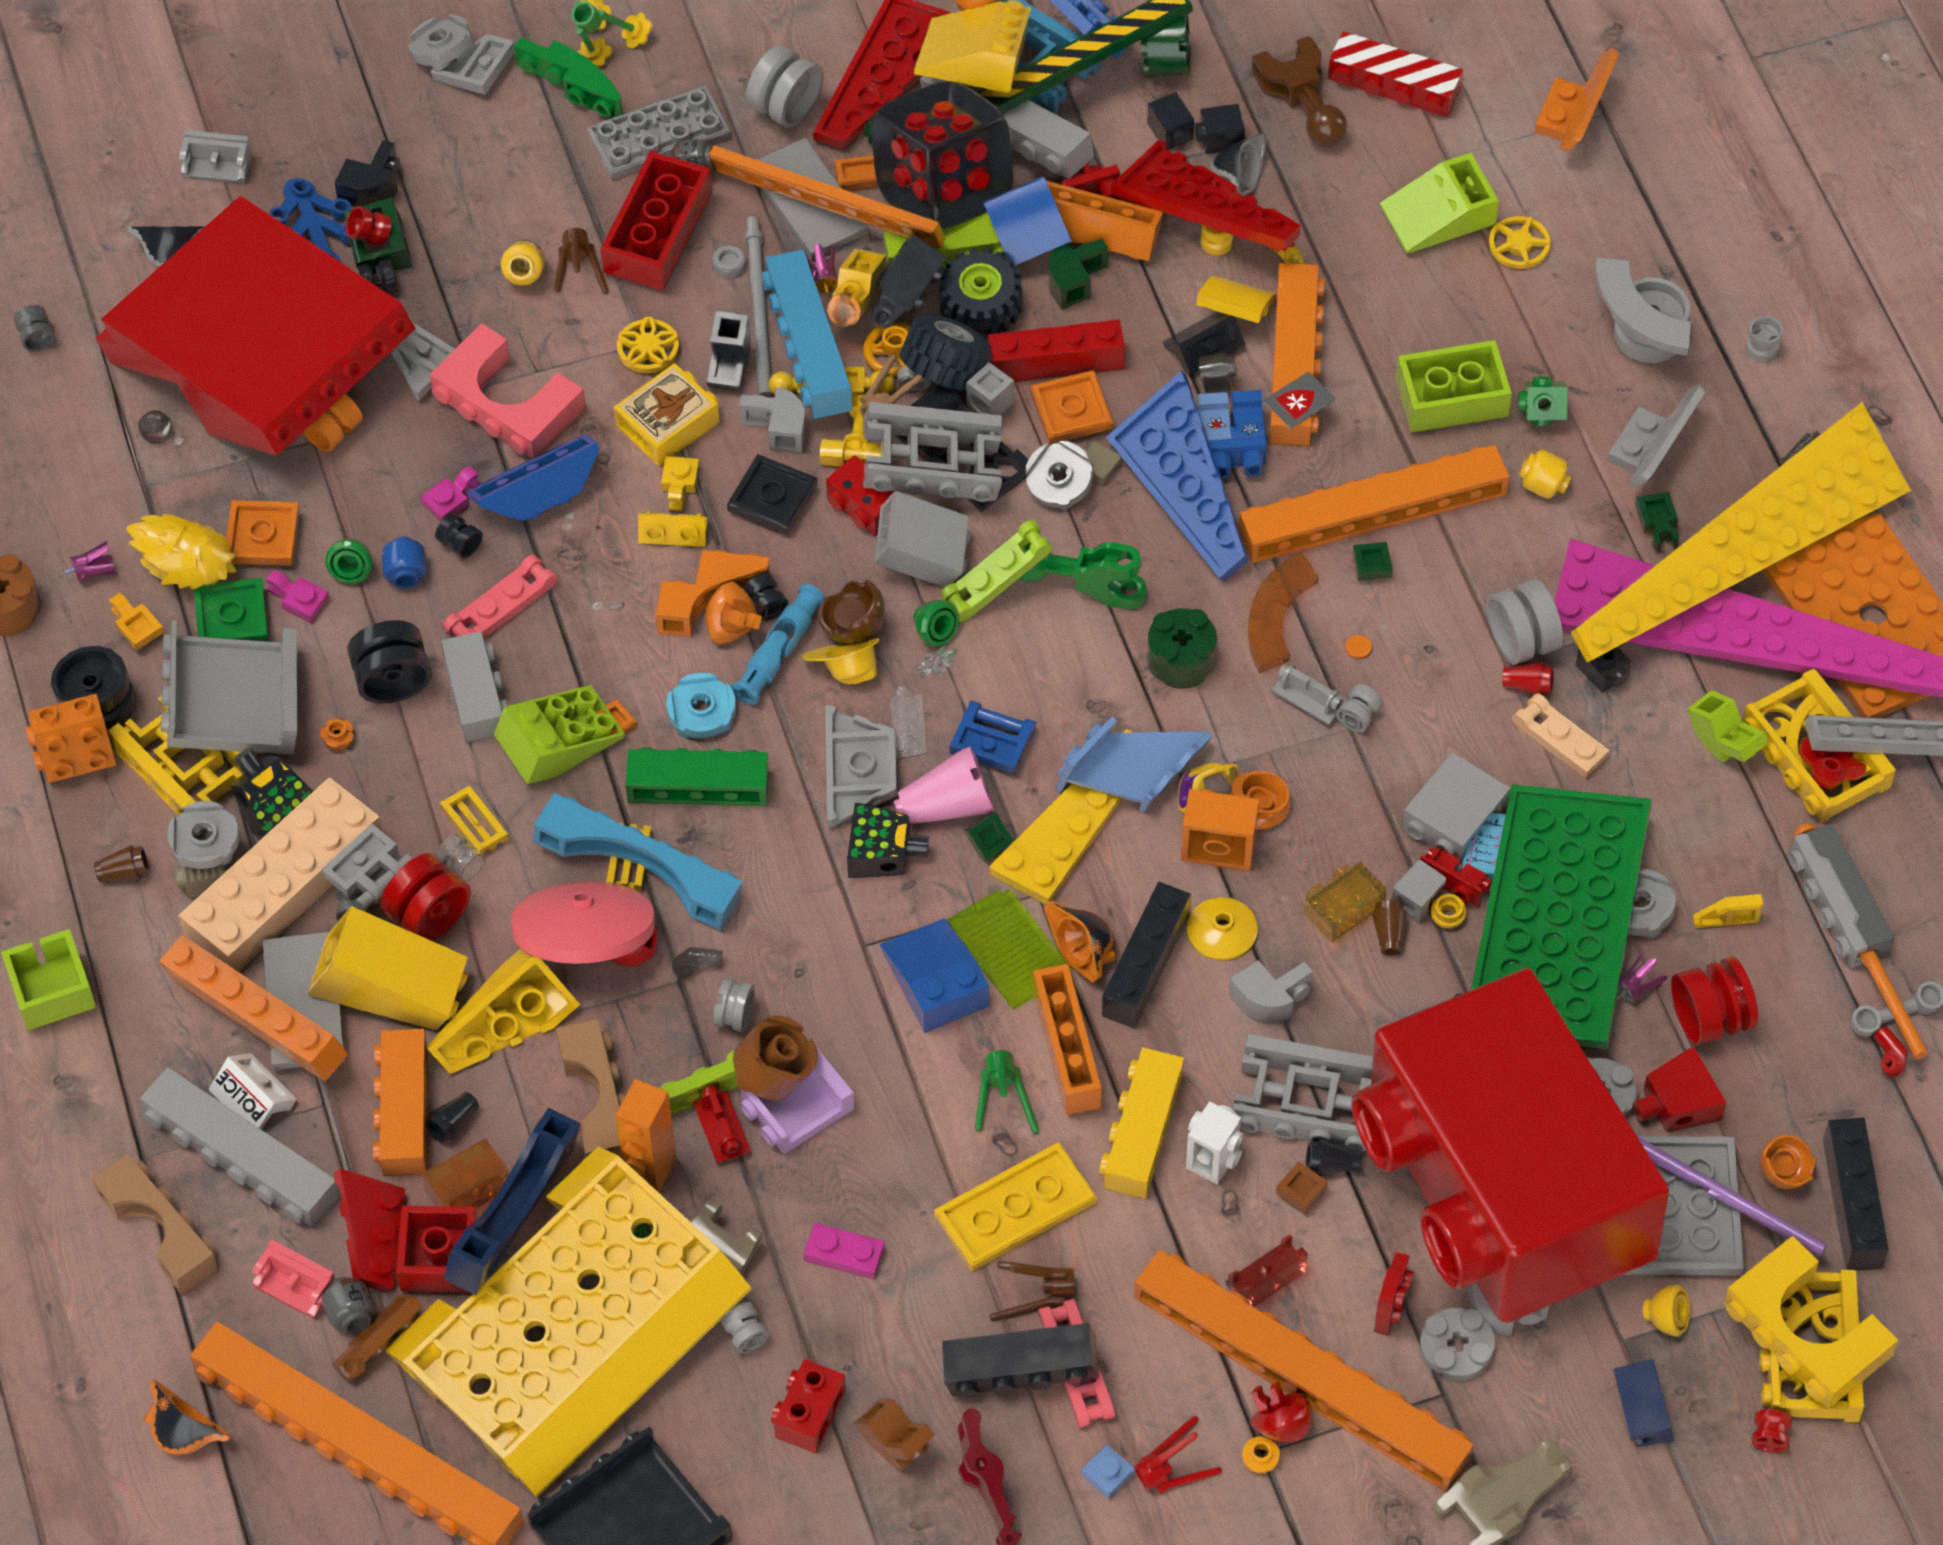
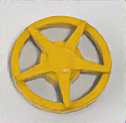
M1513 216L1497 222L1490 232V252L1499 263L1510 268L1528 269L1537 266L1545 260L1550 250L1551 240L1546 228L1538 221L1532 219L1533 217ZM1512 224H1524L1521 229L1516 230L1507 227ZM1530 226L1536 229L1543 239L1532 237L1528 232ZM1501 231L1507 237V241L1496 248L1494 238ZM1532 246H1545L1539 256L1531 260L1528 259V253L1531 251ZM1509 251L1513 255L1521 256L1523 261L1508 259L1501 253Z

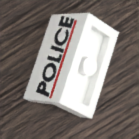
M252 1053L228 1056L208 1089L222 1104L261 1130L272 1113L291 1110L297 1100Z

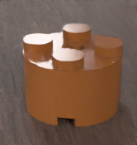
M6 554L0 557V636H11L23 632L34 622L33 618L37 611H40L41 601L30 568L20 561L16 555Z
M779 1015L767 1017L766 1020L759 1022L747 1034L734 1051L733 1064L737 1074V1085L743 1091L752 1092L761 1098L784 1101L810 1075L817 1065L818 1052L813 1039L811 1038L808 1041L802 1033L804 1028L798 1022L788 1017Z

